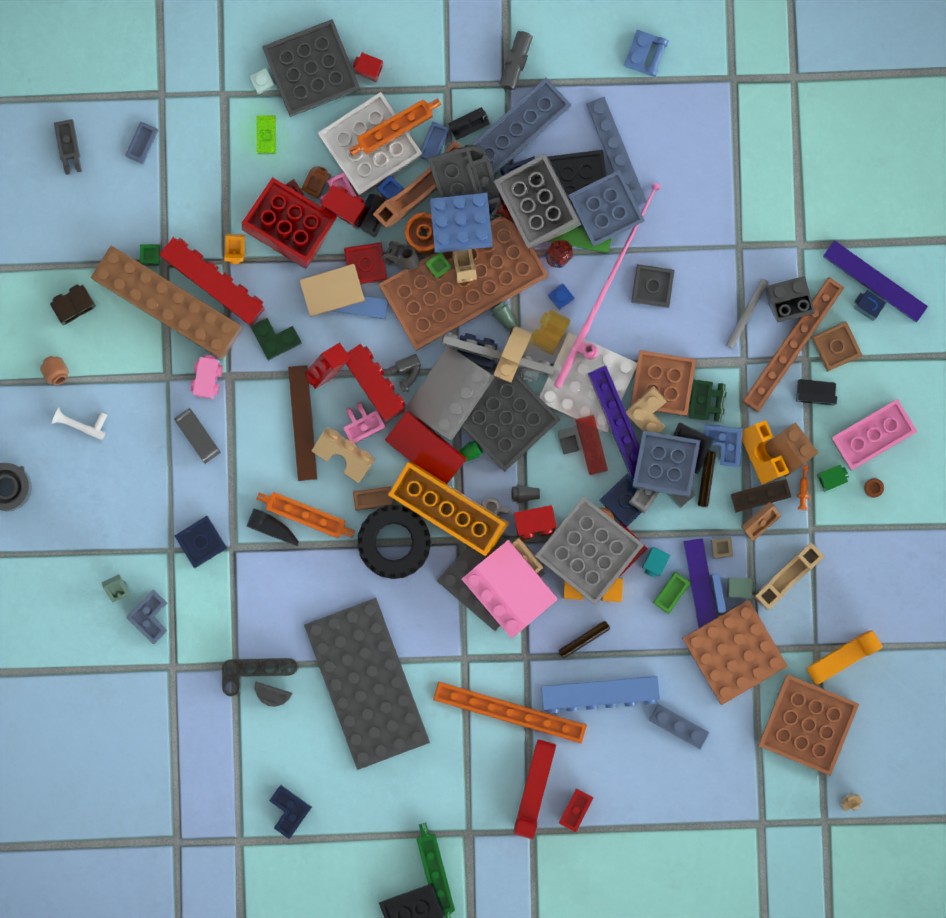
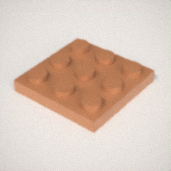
M639 350L630 406L654 386L667 400L657 412L687 416L696 359Z

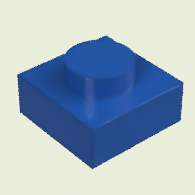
M390 175L377 190L388 200L399 194L404 188Z
M561 284L548 294V297L559 311L575 299L564 284Z

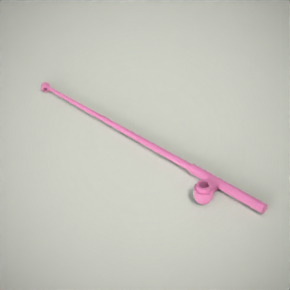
M655 183L652 185L653 190L641 211L642 216L644 215L654 192L660 189L659 183ZM638 225L633 227L554 383V386L559 389L578 353L583 354L588 360H594L598 356L599 351L594 344H584L583 342Z

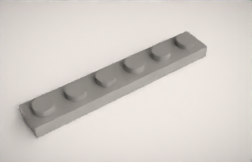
M453 334L443 336L440 345L495 361H500L503 351L495 350L496 347L485 344L483 347L477 345V341L459 340V336ZM523 355L518 366L519 368L547 376L553 375L555 368L550 366V363L547 361L539 360L538 363L532 361V357Z

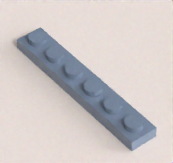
M605 97L587 103L586 106L613 172L621 171L637 206L646 203L647 200Z

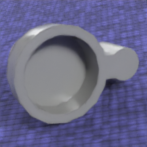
M487 498L481 503L483 507L498 516L501 512L504 514L510 512L508 506L502 507L495 498Z

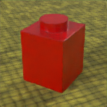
M361 52L360 57H356L353 64L355 74L377 82L383 68V60Z

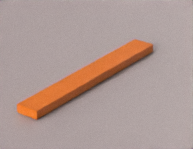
M439 681L433 699L434 701L581 744L587 726L583 723Z

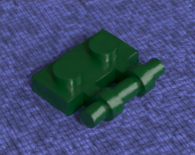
M693 380L689 418L708 420L709 413H713L714 421L721 422L725 411L723 403L727 394L725 391L726 384L718 383V389L712 390L713 382ZM711 396L716 397L715 407H710Z

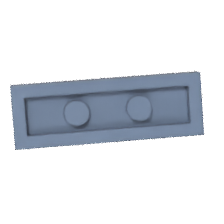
M660 704L657 705L649 720L701 749L710 733Z

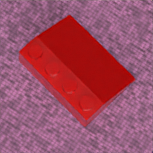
M272 177L242 221V231L307 269L332 228L337 216Z

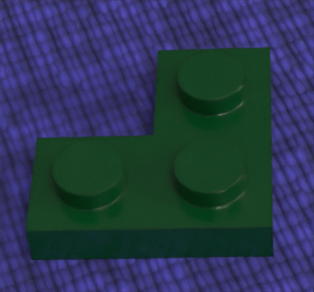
M268 318L250 326L268 361L302 344L293 326L278 334L273 330Z

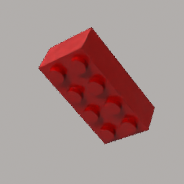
M359 344L347 352L351 358L346 363L347 367L384 422L387 424L405 411L403 406L406 405L400 394H394V385L389 378L384 379L382 376L384 374L383 369L378 362L374 363L372 361L374 357L367 346L363 348Z

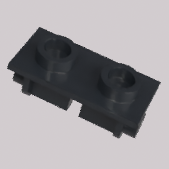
M481 107L448 123L455 139L458 140L490 125L485 110Z

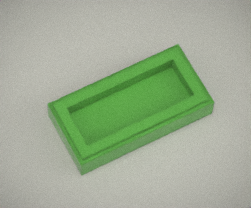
M674 572L653 604L669 614L691 582Z

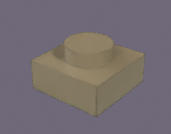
M731 537L711 539L713 559L733 557Z

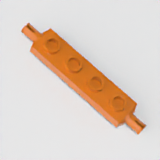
M437 98L430 103H427L425 100L417 102L358 136V144L348 150L352 156L360 151L367 155L431 119L433 117L432 110L441 105L439 99Z
M259 492L256 500L267 503L266 510L335 538H339L342 534L353 538V534H355V530L345 527V520L273 492L270 496Z

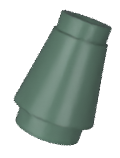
M502 302L491 309L492 316L507 331L517 325L508 304L505 305Z

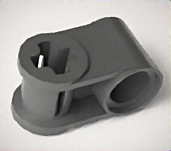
M390 241L386 254H383L381 257L388 265L408 270H414L420 265V259L414 248L396 241Z

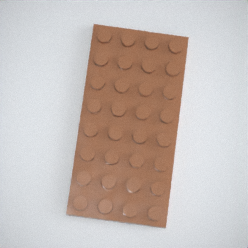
M509 211L490 222L493 247L471 249L477 280L458 283L453 254L450 251L441 253L452 269L438 279L434 277L425 264L438 254L433 253L422 259L416 269H404L378 284L416 351L549 277L533 247L527 248Z

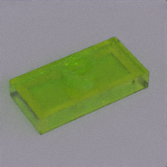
M276 115L257 116V154H276Z

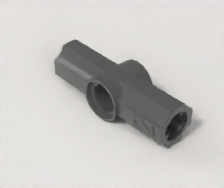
M517 32L512 49L508 52L505 69L499 83L503 88L515 90L521 71L523 72L528 57L527 53L533 36L527 32Z

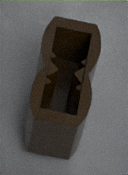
M84 285L71 287L69 293L64 296L62 294L57 295L52 299L53 302L50 303L63 326L96 307Z

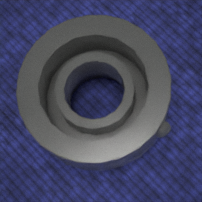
M0 463V482L3 479L10 478L15 484V490L11 495L2 496L0 494V511L17 510L28 501L32 486L30 477L24 471L23 466L19 467L11 463Z

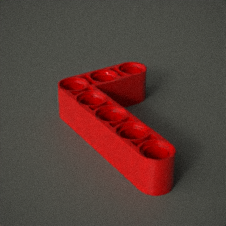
M537 739L514 826V835L534 839L538 824L537 818L556 749V744Z

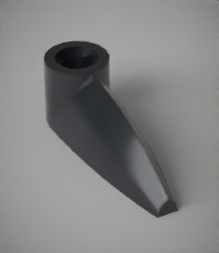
M253 508L246 525L248 528L298 546L299 541L286 525L273 516Z

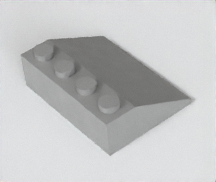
M545 154L494 181L528 249L582 225Z
M446 347L405 409L446 438L453 440L495 377L453 348Z

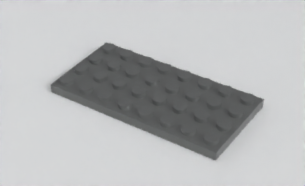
M377 598L304 625L357 770L430 743Z

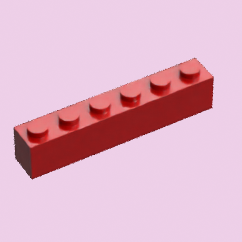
M172 237L159 254L160 257L241 320L252 326L265 310L262 306L263 301L255 295L253 298L247 294L248 290L241 284L236 286L232 282L233 278L225 272L223 275L218 272V267L211 261L205 262L202 259L203 255L194 249L192 252L188 249L187 246L189 244L183 239L179 238L177 240Z

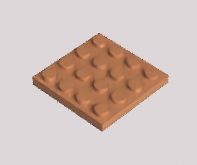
M749 599L682 638L720 705L727 703L787 667L786 662Z
M786 674L758 746L831 776L859 704Z

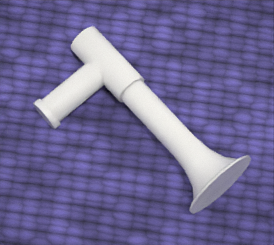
M58 407L51 425L53 423H63L103 440L106 433L100 430L108 415L99 412L98 419L93 428L65 416L60 411V407Z

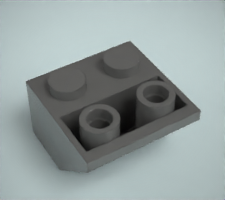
M805 276L768 285L765 288L769 306L777 323L815 313Z

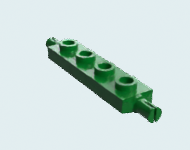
M426 822L423 823V826L421 823L418 824L421 836L416 840L428 884L433 882L446 918H451L450 914L455 911L437 838L435 834H429Z

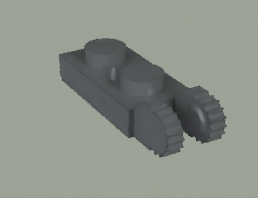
M74 120L55 122L54 127L58 149L65 174H70L68 159L73 158L75 169L77 172H82Z

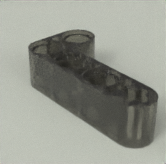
M294 658L227 660L222 665L223 692L227 696L239 694L242 688L241 677L294 675L299 669V664ZM278 661H281V665H287L288 661H291V664L295 667L291 669V672H288V669H281L282 673H279L280 666ZM231 662L237 667L233 674L227 671V665ZM249 662H253L256 665V670L253 673H249L246 670V665ZM268 662L275 664V670L272 673L267 672L265 669V665ZM230 682H234L237 685V690L234 693H230L227 690V685Z

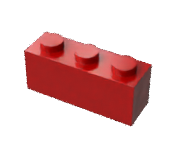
M341 343L321 353L305 372L308 383L314 389L332 380L351 359Z

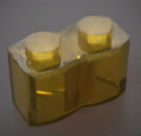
M551 309L549 313L545 312L540 320V323H542L540 330L536 329L531 337L534 340L532 345L553 355L571 320Z

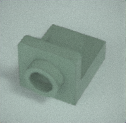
M119 574L102 582V586L112 603L130 595L127 583L122 580Z

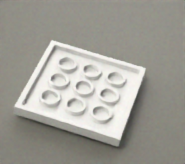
M381 92L318 132L319 137L359 197L423 155L408 132L368 155L363 151L353 156L348 149L358 144V136L396 115Z
M568 332L553 365L555 367L553 375L548 376L539 397L549 408L607 433L609 424L587 373L606 365L622 401L636 370L637 362L594 344L599 351L598 356L594 360H588L583 354L578 353L559 389L554 386V383L577 338L576 335ZM584 340L583 343H584V344H588V343H592V342H590V341H588V340Z

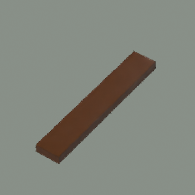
M307 365L288 367L298 481L318 479L316 456L312 452L315 444L310 387L305 376V372L308 370Z

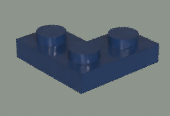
M282 785L278 787L269 800L284 811L274 829L290 839L312 806Z

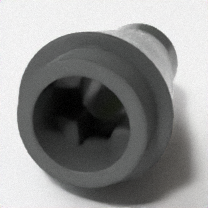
M518 484L512 486V502H517L518 504L540 499V489Z

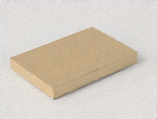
M355 264L299 280L310 317L365 301Z

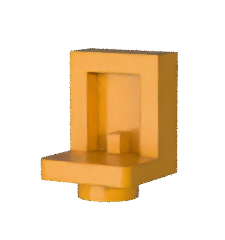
M226 234L224 261H229L230 264L243 262L245 258V235Z

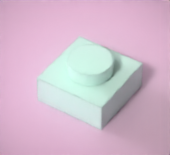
M266 68L249 76L258 95L275 87Z

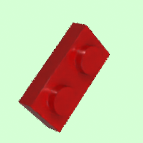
M576 788L559 824L577 832L594 797Z

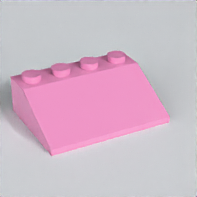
M509 540L462 578L463 582L511 639L558 600L557 596Z

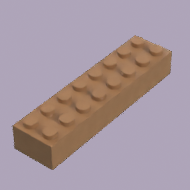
M110 246L90 277L101 286L221 360L224 359L243 329L238 323L113 246Z

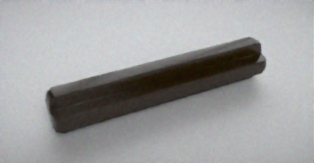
M709 451L704 461L698 506L708 507L716 457V452Z
M603 621L559 649V654L562 658L568 657L609 631L610 626L606 621Z

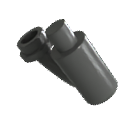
M417 354L396 361V365L389 367L391 374L397 372L402 374L412 370L406 381L403 378L399 382L403 392H409L408 388L419 375L421 364Z

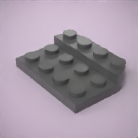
M469 144L462 148L428 157L440 198L487 193L490 219L494 217L500 208L501 195L494 183L496 179L489 156L481 146Z

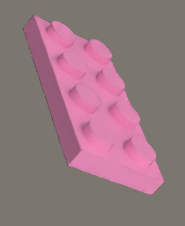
M896 399L833 436L831 439L848 468L852 471L913 435L917 430L899 400Z

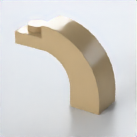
M472 250L452 251L458 283L477 280Z
M518 326L513 328L493 376L509 383L512 382L530 342L532 332Z

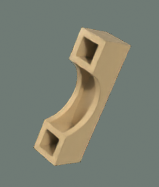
M808 543L753 597L765 610H769L801 577L809 572L825 556L812 543Z

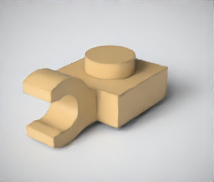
M851 793L843 797V801L839 804L844 811L850 809L854 811L860 808L859 804L863 803L860 795Z

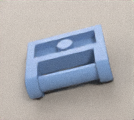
M637 30L624 66L656 77L658 64L669 41L665 38ZM652 43L657 44L650 67L644 66Z

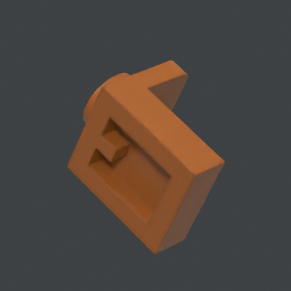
M313 167L309 171L301 190L318 199L331 174L327 173L328 171L323 167Z

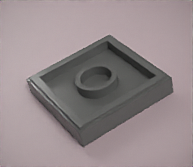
M637 264L631 303L669 308L675 270Z

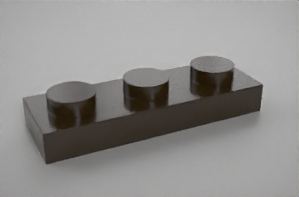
M787 479L732 493L730 496L735 513L766 505L769 502L773 503L791 498Z

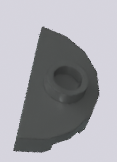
M255 682L257 697L267 706L276 707L283 705L293 694L276 687Z

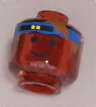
M555 240L545 251L547 263L551 267L563 268L573 257L571 244L565 240Z

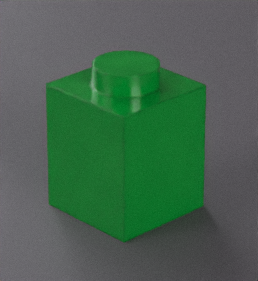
M840 464L817 474L823 491L826 492L847 483L849 475L846 468H842Z

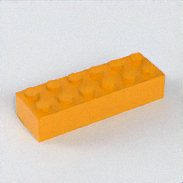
M407 462L388 494L396 501L484 556L491 554L509 524L506 520L412 462Z

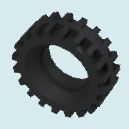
M387 505L370 513L366 520L362 522L357 536V548L364 564L375 574L389 579L405 578L414 574L424 565L431 547L430 533L424 520L411 509L400 505ZM387 525H401L411 534V549L402 559H387L377 550V535Z

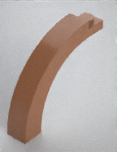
M454 141L445 152L462 148V146L457 141ZM431 167L399 194L386 200L373 213L386 228L407 216L437 190Z

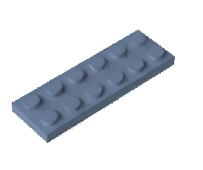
M545 78L472 144L479 145L486 151L494 175H496L571 107V104Z

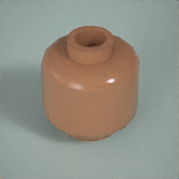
M49 356L43 360V364L40 367L43 377L49 384L60 385L67 380L69 371L60 357Z

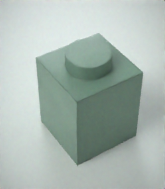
M727 578V597L752 598V594H755L756 583H753L752 578Z

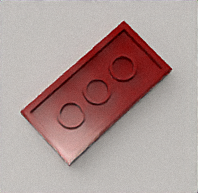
M409 410L405 412L385 439L386 442L409 461L446 484L449 483L467 460L464 455Z

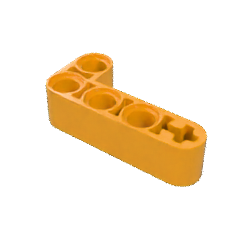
M868 630L811 664L806 670L815 685H818L863 657L877 652L883 648V645L875 632Z

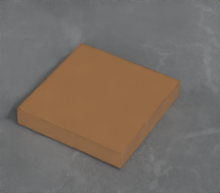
M847 321L811 337L827 372L863 356Z

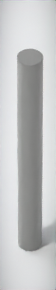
M761 279L726 344L729 348L733 349L768 284L767 280Z

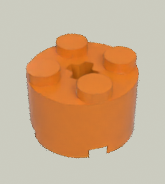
M423 212L412 216L405 228L407 244L412 246L418 254H429L435 251L432 215ZM421 231L428 232V236L424 237L421 235Z

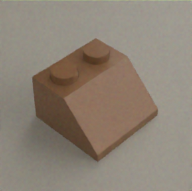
M796 422L766 443L765 446L769 456L776 458L782 455L789 471L784 477H787L819 453Z

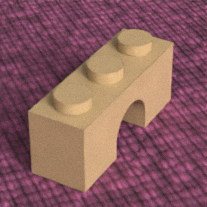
M329 427L321 434L312 449L313 453L325 461H328L334 454L343 456L347 463L343 473L358 483L366 476L376 460L369 452L363 451L354 442L345 439L336 430Z

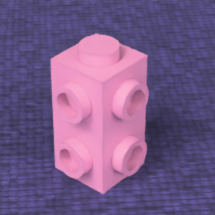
M205 355V358L200 357L199 361L195 362L194 372H196V379L192 380L190 388L195 397L214 400V395H218L219 384H217V379L222 375L223 366L220 365L221 362L219 360H216V356Z

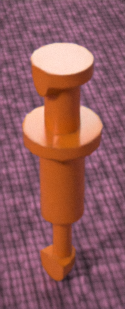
M804 465L802 468L803 478L800 479V493L797 494V498H800L798 510L802 511L807 510L805 506L806 499L810 498V495H807L808 480L806 472L809 470L808 465Z

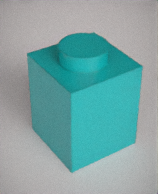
M652 547L642 566L645 569L644 573L653 578L656 575L661 576L671 555Z

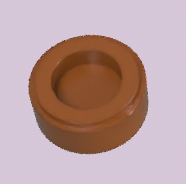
M870 479L864 485V492L871 498L879 497L884 492V485L879 479Z

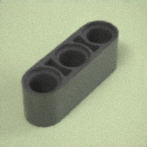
M190 408L174 418L205 464L221 453Z

